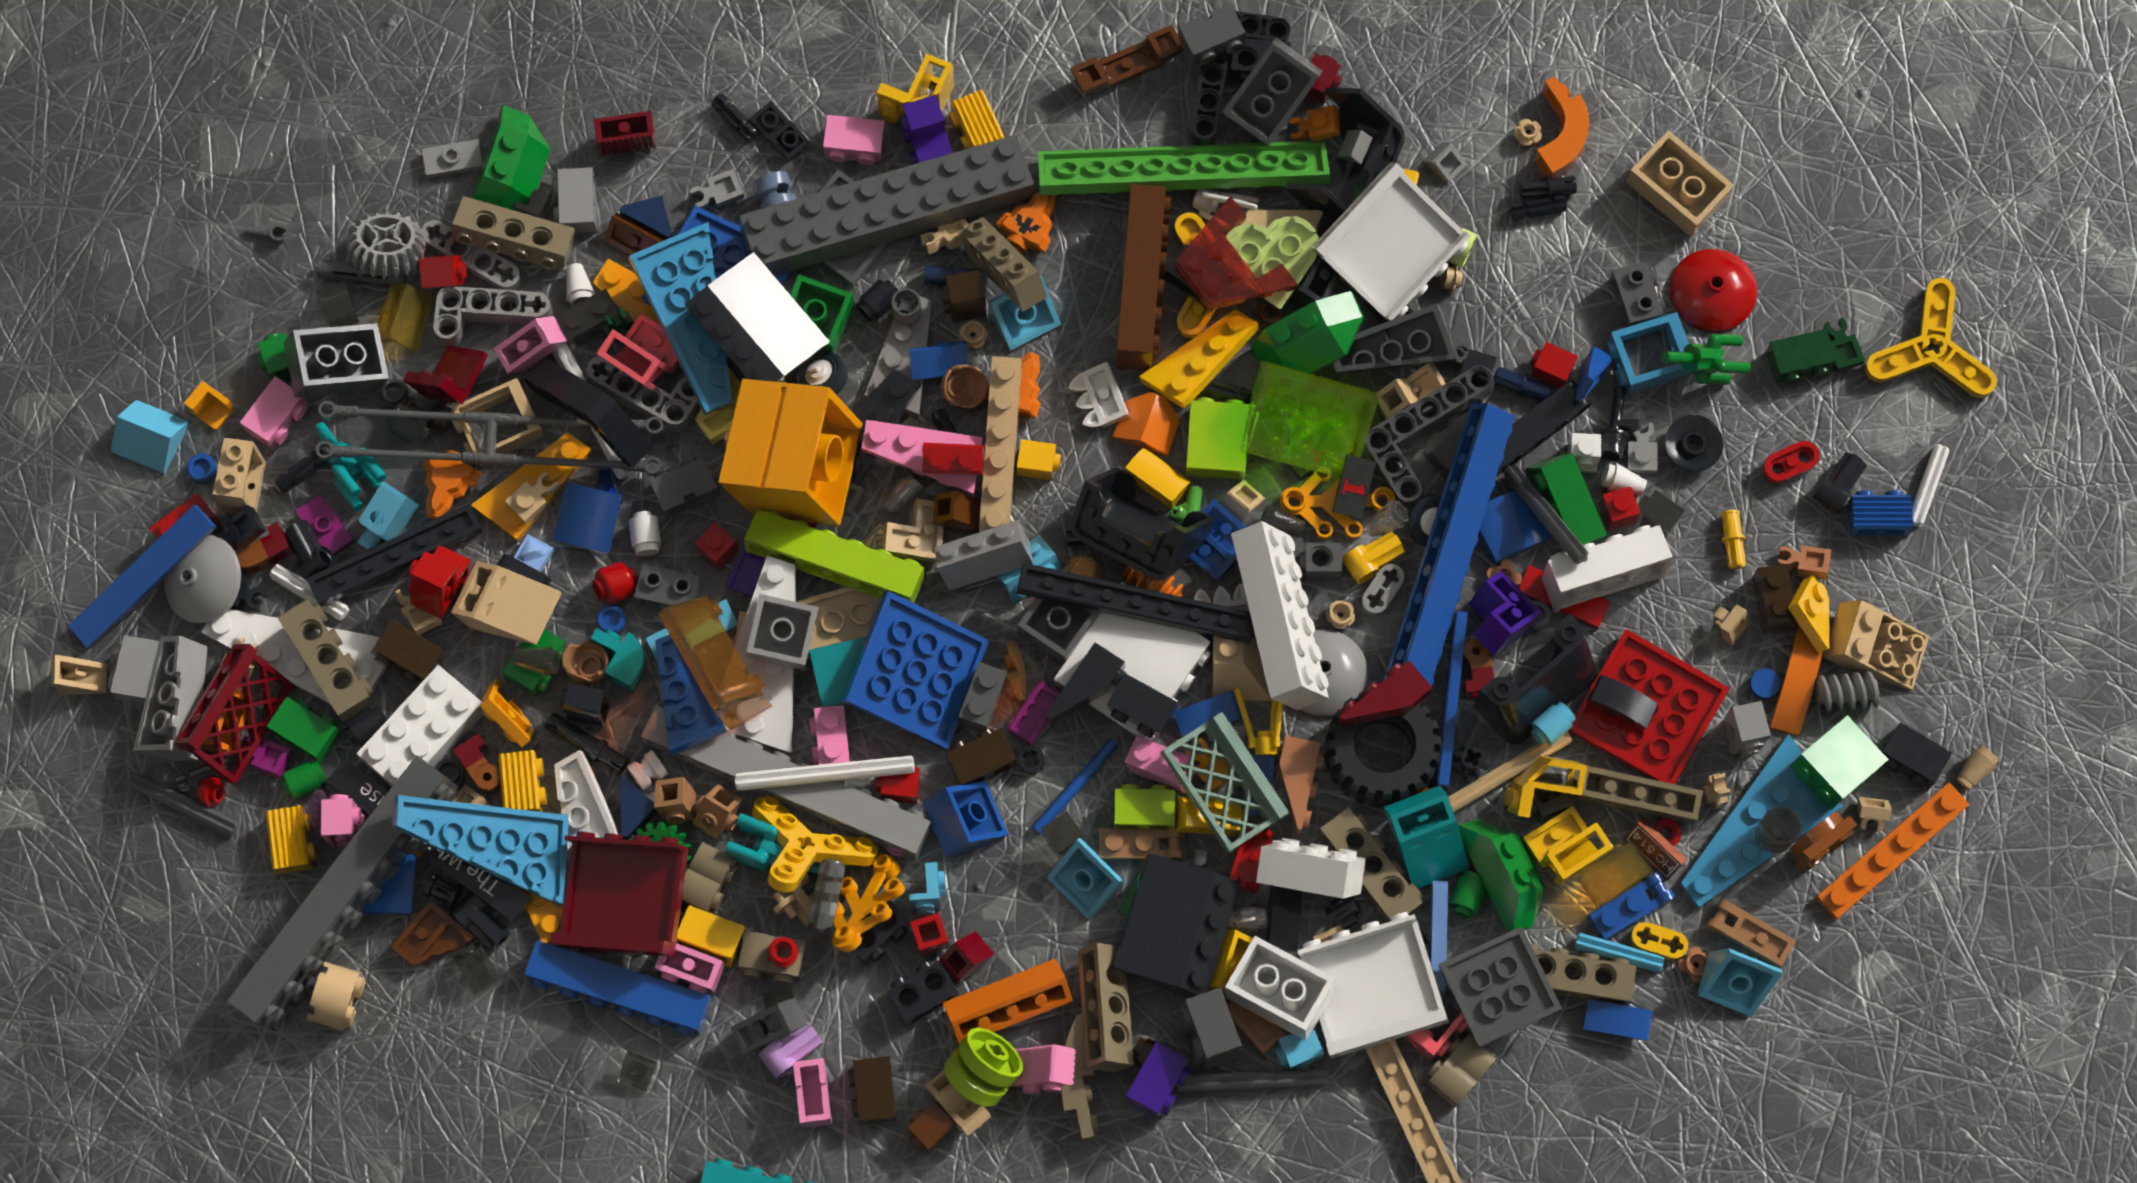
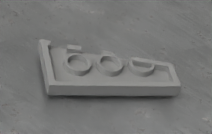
M919 296L921 300V316L914 324L902 325L893 319L864 394L865 398L894 369L911 379L909 349L927 347L932 300ZM923 379L913 380L920 384L921 387L905 413L919 418Z

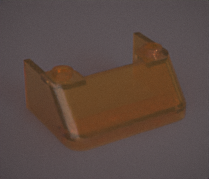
M707 596L668 606L658 612L711 708L730 730L735 729L772 707L770 701L762 692L766 686L758 673L751 674L723 627L719 615L723 614V611L715 598L709 600Z

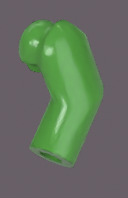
M1199 486L1188 487L1187 501L1177 507L1174 505L1169 511V515L1174 522L1182 524L1187 514L1193 511H1200L1203 488Z

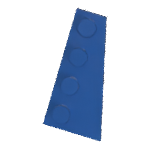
M681 629L655 640L669 740L668 746L672 756L727 731L684 630Z

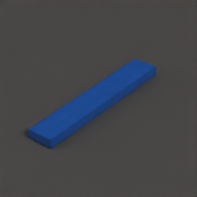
M193 505L68 627L86 648L94 646L216 528L214 523L198 505Z
M1457 611L1453 619L1440 736L1441 748L1439 754L1441 755L1437 765L1435 787L1441 786L1445 792H1447L1450 780L1468 612Z

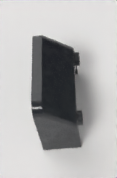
M1325 88L1324 93L1339 106L1340 135L1344 139L1349 130H1361L1372 137L1362 164L1337 157L1330 173V184L1325 186L1323 184L1287 183L1285 188L1309 210H1320L1324 212L1323 216L1334 220L1344 213L1390 162H1397L1405 140L1402 126L1361 88Z

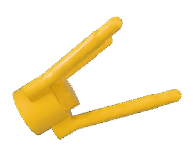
M1236 688L1235 694L1248 736V748H1255V755H1279L1284 704L1272 699L1269 731H1257L1258 737H1255L1241 690Z

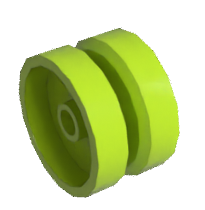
M973 1028L960 1042L959 1048H956L944 1063V1072L951 1085L966 1099L978 1105L989 1107L995 1106L1007 1092L1008 1087L1023 1072V1062L1019 1053L1003 1037L988 1029Z

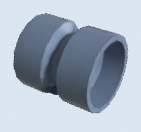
M784 171L765 174L753 183L757 200L762 203L760 209L796 199V196L791 193L793 187L788 173Z

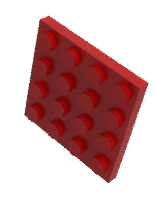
M1625 629L1575 714L1576 720L1572 723L1573 727L1568 732L1652 780L1675 784L1730 688ZM1600 675L1615 679L1658 703L1646 729H1637L1619 715L1609 716L1588 701Z

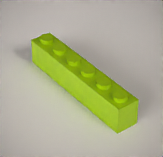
M757 509L744 538L746 552L763 558L770 556L794 564L797 570L880 599L883 592L890 591L914 603L924 581V567L915 560L908 558L903 560L894 557L884 549H871L858 540L840 538L830 530L823 529L820 531L814 529L804 521H792L783 518L773 510L763 511Z

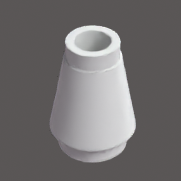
M579 263L571 264L566 268V300L573 308H586L593 303L595 292L583 265Z
M1608 463L1602 474L1600 485L1606 487V491L1612 492L1631 486L1633 494L1641 496L1645 490L1647 480L1618 463L1615 465Z

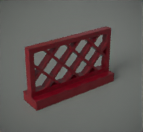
M251 644L232 645L173 742L181 750L191 752L230 784L237 783L268 731L266 726L295 686L256 654L258 650ZM253 662L258 666L260 679L249 681L247 669ZM275 680L282 686V689L277 697L270 698L268 681ZM260 683L263 700L252 702L250 685ZM242 687L245 704L234 706L232 694L236 688ZM264 704L265 717L262 722L256 723L253 706ZM246 708L248 725L237 727L235 710ZM228 712L230 729L219 731L217 719L221 713ZM249 729L251 741L247 747L241 748L238 731ZM231 733L233 750L222 752L220 735ZM207 737H213L214 754L207 755L200 749ZM234 754L236 766L230 773L225 769L223 756Z

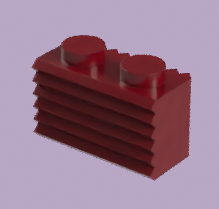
M651 111L594 119L596 141L600 155L603 157L605 154L610 156L611 153L615 155L617 152L619 154L622 152L627 153L628 151L633 152L634 150L638 152L640 149L644 151L646 148L650 150L651 147L653 149L657 147Z

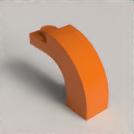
M1554 76L1545 81L1542 93L1559 117L1562 132L1555 140L1537 149L1534 161L1544 176L1559 178L1575 165L1583 151L1589 130V115L1581 94L1570 99L1571 95L1567 86L1564 83H1559Z

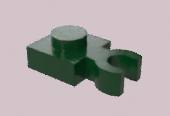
M619 307L616 314L612 316L604 315L603 319L606 323L602 324V328L606 338L612 329L625 337L634 322L628 311L625 312L623 307Z
M1843 317L1838 320V326L1840 327L1838 331L1833 330L1829 322H1826L1823 326V329H1827L1829 338L1832 339L1831 345L1836 358V363L1833 366L1835 372L1856 367L1865 362L1856 335H1846L1847 322Z

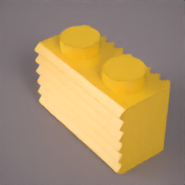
M982 89L951 102L952 112L948 113L953 128H959L963 137L959 138L963 150L1005 138Z
M534 750L498 754L503 808L542 812V805H547L545 787H540L539 776H544L543 759L537 758Z
M301 805L267 810L266 820L272 870L278 875L313 869L312 860H317L314 842L309 841V831H313L311 813H306V810Z

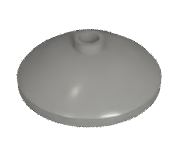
M208 535L164 577V590L167 601L172 610L186 621L200 624L215 621L231 608L237 598L241 584V568L233 548L225 540L217 536Z
M1318 629L1315 630L1313 635L1315 643L1322 654L1320 664H1327L1330 667L1328 672H1324L1329 684L1328 688H1326L1329 698L1302 708L1300 711L1317 717H1332L1338 709L1343 708L1344 702L1351 697L1357 698L1359 693L1365 690L1368 680V667L1363 652L1352 639L1337 631Z

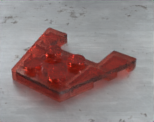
M1232 196L1225 201L1176 260L1175 264L1208 310L1243 303L1246 299L1261 296V298L1272 296L1273 293L1284 290L1290 292L1297 287V282L1283 264L1257 278L1224 234L1244 223L1247 217Z

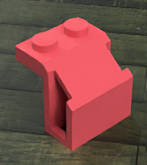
M640 313L625 337L612 329L596 353L652 391L657 387L652 383L665 371L671 374L679 364L662 327L642 313ZM616 338L626 346L612 357L606 352Z

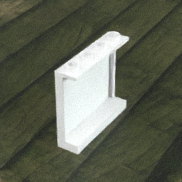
M1390 162L1311 247L1367 303L1388 321L1399 318L1407 312L1408 307L1406 305L1414 297L1416 299L1419 298L1428 289L1427 282L1433 276L1438 277L1448 267L1446 262L1453 254L1457 256L1467 247L1468 242L1466 240L1471 236L1449 218L1403 173L1404 170L1394 162Z
M1101 612L1055 676L1054 683L1063 690L1094 642L1125 661L1124 671L1128 675L1177 701L1175 698L1181 689L1186 692L1193 683L1195 676L1192 674L1198 665L1204 667L1211 657L1212 652L1209 651L1211 642L1196 632ZM1114 685L1108 693L1089 703L1090 706L1133 735H1138L1145 739L1148 738L1136 730L1138 726L1129 721L1123 724L1110 716L1111 711L1108 710L1107 703L1117 688Z
M1408 912L1399 913L1390 917L1391 922L1379 925V921L1370 922L1361 926L1362 931L1350 934L1349 930L1333 934L1332 940L1321 943L1320 939L1304 943L1303 949L1297 950L1302 961L1336 978V991L1319 1018L1329 1056L1332 1059L1449 1023L1415 914L1409 916Z

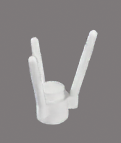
M1209 188L1197 190L1193 208L1199 210V217L1209 220L1229 233L1232 228L1211 215L1210 212L1216 213L1220 202L1256 210L1258 206L1253 203H1258L1259 198Z

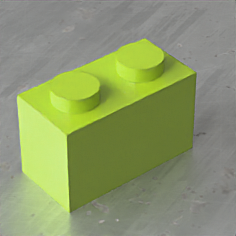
M1133 784L1121 785V789H1115L1114 828H1175V790H1169V786L1153 785L1151 789H1139L1138 785Z

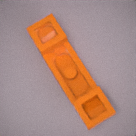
M1799 624L1796 627L1786 673L1769 727L1770 729L1797 737L1800 734L1823 655V652L1818 653Z

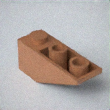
M1286 735L1278 774L1296 835H1301L1302 827H1309L1312 810L1307 809L1309 798L1315 799L1318 782L1313 781L1315 770L1321 771L1325 753L1319 752L1321 743Z

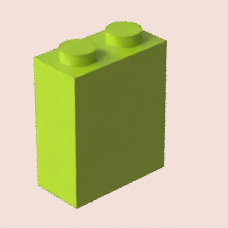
M1206 397L1198 398L1197 401L1191 400L1186 476L1234 480L1244 479L1250 404H1243V401L1235 399L1227 400L1226 403L1214 402L1213 399Z

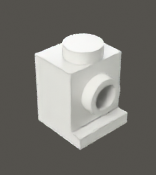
M1571 434L1567 444V454L1573 453L1580 472L1597 473V465L1601 458V434Z

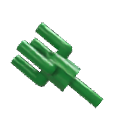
M1711 334L1706 344H1688L1684 347L1683 352L1665 351L1661 355L1663 363L1681 364L1683 369H1687L1690 373H1697L1696 381L1699 384L1728 385L1731 382V376L1728 373L1747 374L1751 369L1749 362L1726 361L1722 359L1724 350L1721 346H1741L1743 344V337L1741 335Z

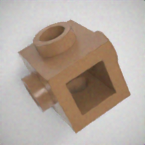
M717 784L706 796L703 795L698 800L694 808L697 814L692 824L700 828L704 833L718 839L725 831L730 833L736 826L738 820L736 813L743 799Z

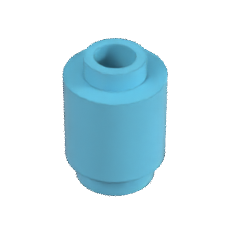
M1564 703L1552 704L1531 723L1533 728L1531 734L1541 745L1547 743L1551 746L1573 727L1572 723L1576 720V717Z

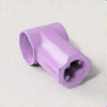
M807 1022V1026L791 1033L783 1040L778 1039L772 1042L759 1053L758 1056L776 1080L783 1078L794 1070L793 1062L802 1060L824 1044L809 1022Z

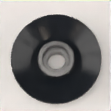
M1687 415L1677 419L1671 424L1665 436V449L1668 457L1676 466L1686 471L1700 472L1711 468L1720 459L1724 448L1723 436L1718 426L1710 419L1700 415ZM1695 443L1698 449L1692 451L1688 448L1687 444Z

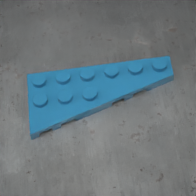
M709 222L629 255L628 258L704 415L723 408L733 401L726 356L685 307V304L716 280L713 266V251L709 236Z
M1789 734L1680 883V887L1697 909L1843 807L1839 803L1834 809L1830 810L1818 800L1810 787L1797 777L1790 765L1802 754V751Z
M402 795L394 797L392 828L559 907L564 905L567 841L565 840V835L568 836L569 815Z

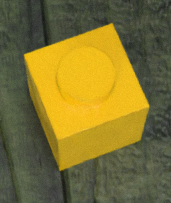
M1021 439L1017 476L1052 481L1053 471L1059 472L1061 454H1056V444Z

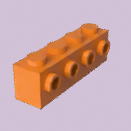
M1055 958L945 1001L943 1006L958 1044H960L967 1033L973 1028H983L996 1032L1073 1001L1066 977Z

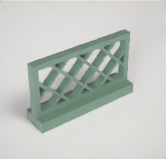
M1223 712L1160 752L1227 853L1289 813ZM1204 731L1212 740L1211 750L1196 747L1198 735ZM1192 739L1191 745L1185 744ZM1177 748L1190 751L1188 765L1178 763L1171 752ZM1195 753L1210 756L1208 770L1193 767ZM1215 758L1226 761L1229 766L1228 776L1213 772ZM1192 773L1207 776L1205 790L1194 788L1191 783ZM1212 778L1226 781L1225 795L1210 792ZM1232 783L1242 785L1246 791L1244 801L1230 797ZM1209 798L1223 801L1221 816L1210 812L1208 809ZM1229 803L1243 807L1241 821L1227 817ZM1249 808L1258 810L1265 822L1260 825L1247 823ZM1226 823L1240 827L1239 838L1233 843L1230 842L1224 833ZM1246 829L1251 830L1250 832L1245 834Z

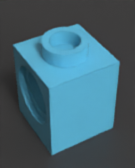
M1314 1029L1307 1041L1294 1034H1290L1278 1039V1048L1274 1049L1279 1064L1281 1066L1286 1065L1288 1070L1298 1069L1318 1061L1324 1056Z

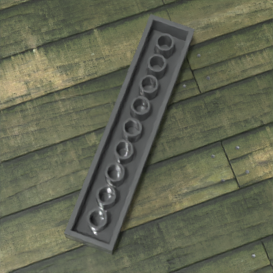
M1012 135L739 215L740 232L748 254L750 255L754 252L773 276L935 229L938 226L961 219H969L1030 201L1034 195L1035 184L1017 137Z
M416 755L227 1002L256 1024L271 1030L274 1026H279L287 1017L288 1012L286 1010L292 1002L300 1000L306 992L307 988L305 986L312 977H317L322 972L324 961L331 952L335 953L344 942L343 936L349 928L356 927L363 917L362 911L368 903L372 904L378 899L382 892L381 886L387 879L391 880L398 873L401 867L399 863L406 854H412L419 845L418 839L392 828L394 797L402 795L453 801L457 794L455 791L459 786Z

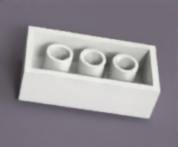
M1649 525L1637 528L1630 535L1622 536V534H1617L1598 545L1594 543L1583 545L1589 552L1588 560L1579 565L1575 564L1566 552H1560L1551 556L1547 562L1542 581L1550 599L1552 610L1557 612L1560 609L1596 597H1604L1664 578L1673 556L1660 525L1652 528Z
M437 665L356 754L366 766L392 787L416 755L435 768L437 763L447 756L484 715L480 706L481 700L441 666Z

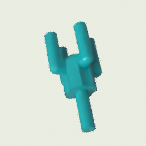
M320 422L315 426L314 430L323 441H328L336 446H352L350 442L339 443L324 422ZM332 457V459L328 460L331 470L336 476L334 485L354 512H358L364 507V504L358 498L361 489L356 482L364 476L376 492L382 481L387 477L373 457Z
M741 813L738 817L737 825H740V831L758 837L754 849L752 850L729 841L725 852L734 857L737 862L760 871H765L769 865L772 866L784 849L776 840L778 830L773 825ZM813 862L808 871L818 875L820 862Z

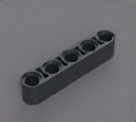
M1574 380L1565 384L1512 424V433L1507 440L1503 453L1504 458L1499 466L1496 478L1505 472L1504 469L1507 466L1517 463L1592 405V401L1588 396L1580 402L1575 399L1578 384Z

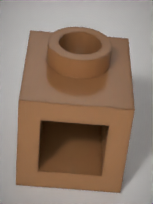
M685 777L655 781L654 808L667 824L678 825L684 823V821L695 819L696 792Z

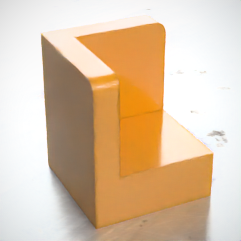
M201 381L184 402L191 414L215 431L220 429L235 410L229 399L204 381Z

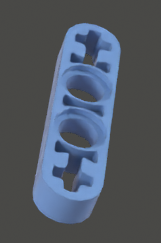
M1432 881L1430 894L1429 961L1440 996L1445 998L1446 981L1438 965L1447 960L1448 882Z

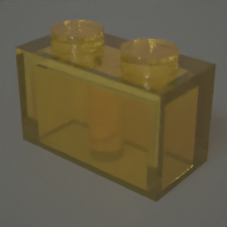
M1621 842L1614 845V848L1607 854L1606 858L1599 862L1596 861L1582 870L1583 872L1577 880L1597 909L1646 879L1652 872L1632 842L1625 846Z

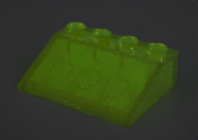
M1261 361L1252 391L1241 451L1340 478L1346 455L1361 457L1379 397L1368 389Z

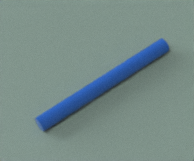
M1109 738L1032 826L1036 833L1041 835L1117 749L1119 745L1114 740Z

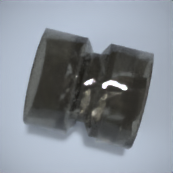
M1775 807L1770 809L1757 824L1755 830V838L1759 847L1772 854L1786 851L1800 834V819L1789 808Z

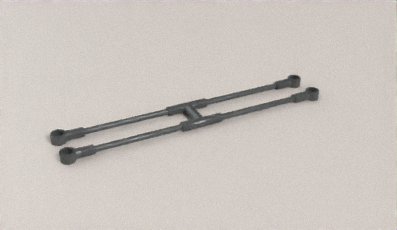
M323 401L318 408L321 418L327 421L335 417L357 418L358 416L458 420L465 423L485 424L484 453L463 452L458 454L355 449L354 446H336L328 441H321L316 446V454L323 461H328L332 457L355 458V456L451 460L469 464L515 466L516 464L620 468L623 471L645 472L649 476H654L661 471L660 460L653 456L648 457L646 460H640L632 469L622 461L516 456V454L496 453L497 425H518L520 423L592 427L580 419L519 416V414L466 411L464 414L361 409L358 406L335 405L331 401ZM327 406L333 408V412L329 415L322 413L323 409ZM650 417L648 420L632 419L641 432H647L651 436H658L663 432V421L659 417ZM652 422H657L660 428L654 431L649 428V425ZM322 447H329L330 452L327 455L320 454V449ZM650 462H655L658 468L651 471L647 468V465Z

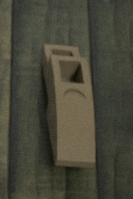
M1081 1014L1076 1016L1065 1047L1074 1048L1076 1051L1074 1054L1076 1058L1074 1060L1075 1065L1073 1066L1075 1069L1073 1072L1075 1076L1073 1078L1074 1084L1062 1086L1061 1094L1064 1115L1076 1113L1081 1141L1085 1143L1094 1141V1132H1099L1096 1113L1090 1114L1088 1102H1093L1090 1083L1084 1084L1083 1082L1094 1079V1070L1086 1068Z

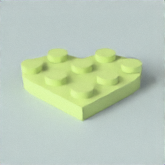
M1285 216L1276 219L1267 228L1253 223L1243 224L1234 227L1225 236L1221 245V259L1223 264L1230 269V274L1235 279L1281 310L1314 263L1318 254L1311 247L1318 241L1319 237L1315 228L1307 220L1297 216Z

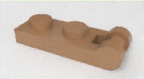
M1099 828V857L1102 860L1145 861L1147 853H1152L1181 861L1183 860V850L1180 849V840L1183 839V832H1176V828ZM1159 840H1168V849L1159 850Z
M1720 899L1716 906L1717 912L1714 917L1709 918L1706 927L1780 969L1796 940L1734 904ZM1728 916L1736 919L1733 927L1725 924Z

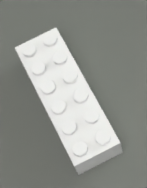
M1263 521L1232 533L1231 536L1270 698L1296 710L1328 699L1326 689L1329 685L1328 679L1321 668L1320 660L1322 659V654L1315 643L1313 635L1315 626L1308 615L1306 607L1308 605V597L1301 586L1300 578L1302 573L1299 565L1295 562L1293 553L1295 551V544L1290 535Z

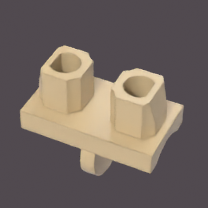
M807 873L794 891H777L773 895L778 902L773 909L775 914L780 915L786 912L790 919L797 916L805 927L810 925L808 918L814 894L812 893L807 896L802 889L810 882Z

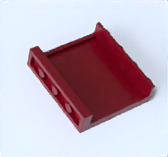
M577 831L576 836L565 835V840L572 843L564 907L560 932H552L550 944L566 949L674 957L689 848L678 844V839L670 837H660V842L650 841V837L632 835V840L622 839V835L605 833L604 838H596L594 833Z

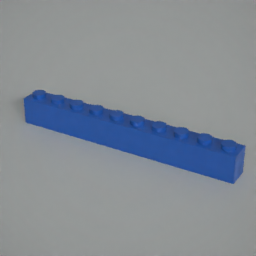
M1489 403L1470 404L1386 673L1397 663L1404 665L1407 661H1410L1431 686L1433 685L1435 670L1443 653L1442 648L1446 635L1451 628V619L1455 606L1460 599V590L1469 570L1470 558L1478 541L1477 536L1480 526L1486 516V507L1490 494L1495 487L1496 475L1503 461V453L1507 440L1512 433V424L1515 415Z

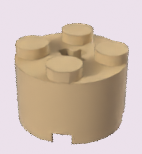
M325 962L323 967L327 970V973L320 972L310 1002V1006H313L314 1015L308 1013L307 1021L343 1031L345 1027L352 1028L357 1012L355 1007L352 1006L355 998L361 999L366 981L361 977V972Z

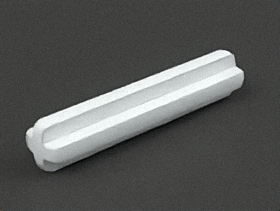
M1936 444L1932 449L1912 505L1913 525L1921 527L1925 522L1949 454V449L1940 444Z
M276 564L269 575L272 580L303 599H309L311 604L318 605L307 581L280 564ZM339 600L321 607L324 612L339 621H342L349 612L348 606Z

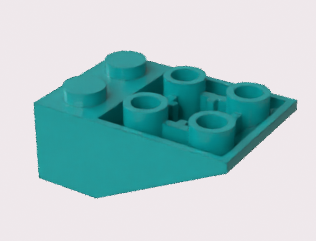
M1441 786L1383 807L1409 880L1418 889L1431 884L1432 881H1439L1470 869L1454 812L1447 793Z

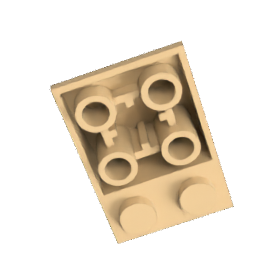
M476 561L451 613L470 629L537 645L562 592L503 567Z
M1863 600L1841 602L1830 632L1829 649L1825 650L1823 657L1845 669L1860 674L1870 671L1875 679L1907 690H1913L1929 635Z

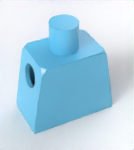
M383 481L359 518L358 522L367 527V529L357 542L369 550L377 546L381 538L388 541L397 537L419 509L420 505Z

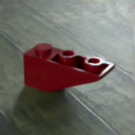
M1407 661L1404 665L1397 663L1385 674L1388 678L1382 683H1372L1363 691L1364 697L1357 703L1352 700L1340 710L1342 715L1339 718L1338 724L1340 727L1407 714L1431 694L1433 687L1410 661Z

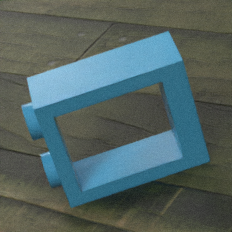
M1677 312L1611 332L1608 343L1605 345L1606 351L1612 357V360L1614 359L1617 366V370H1615L1616 379L1620 386L1626 388L1627 394L1693 374L1687 369H1683L1681 364H1674L1635 376L1622 342L1664 329L1672 352H1683L1684 347L1689 342Z

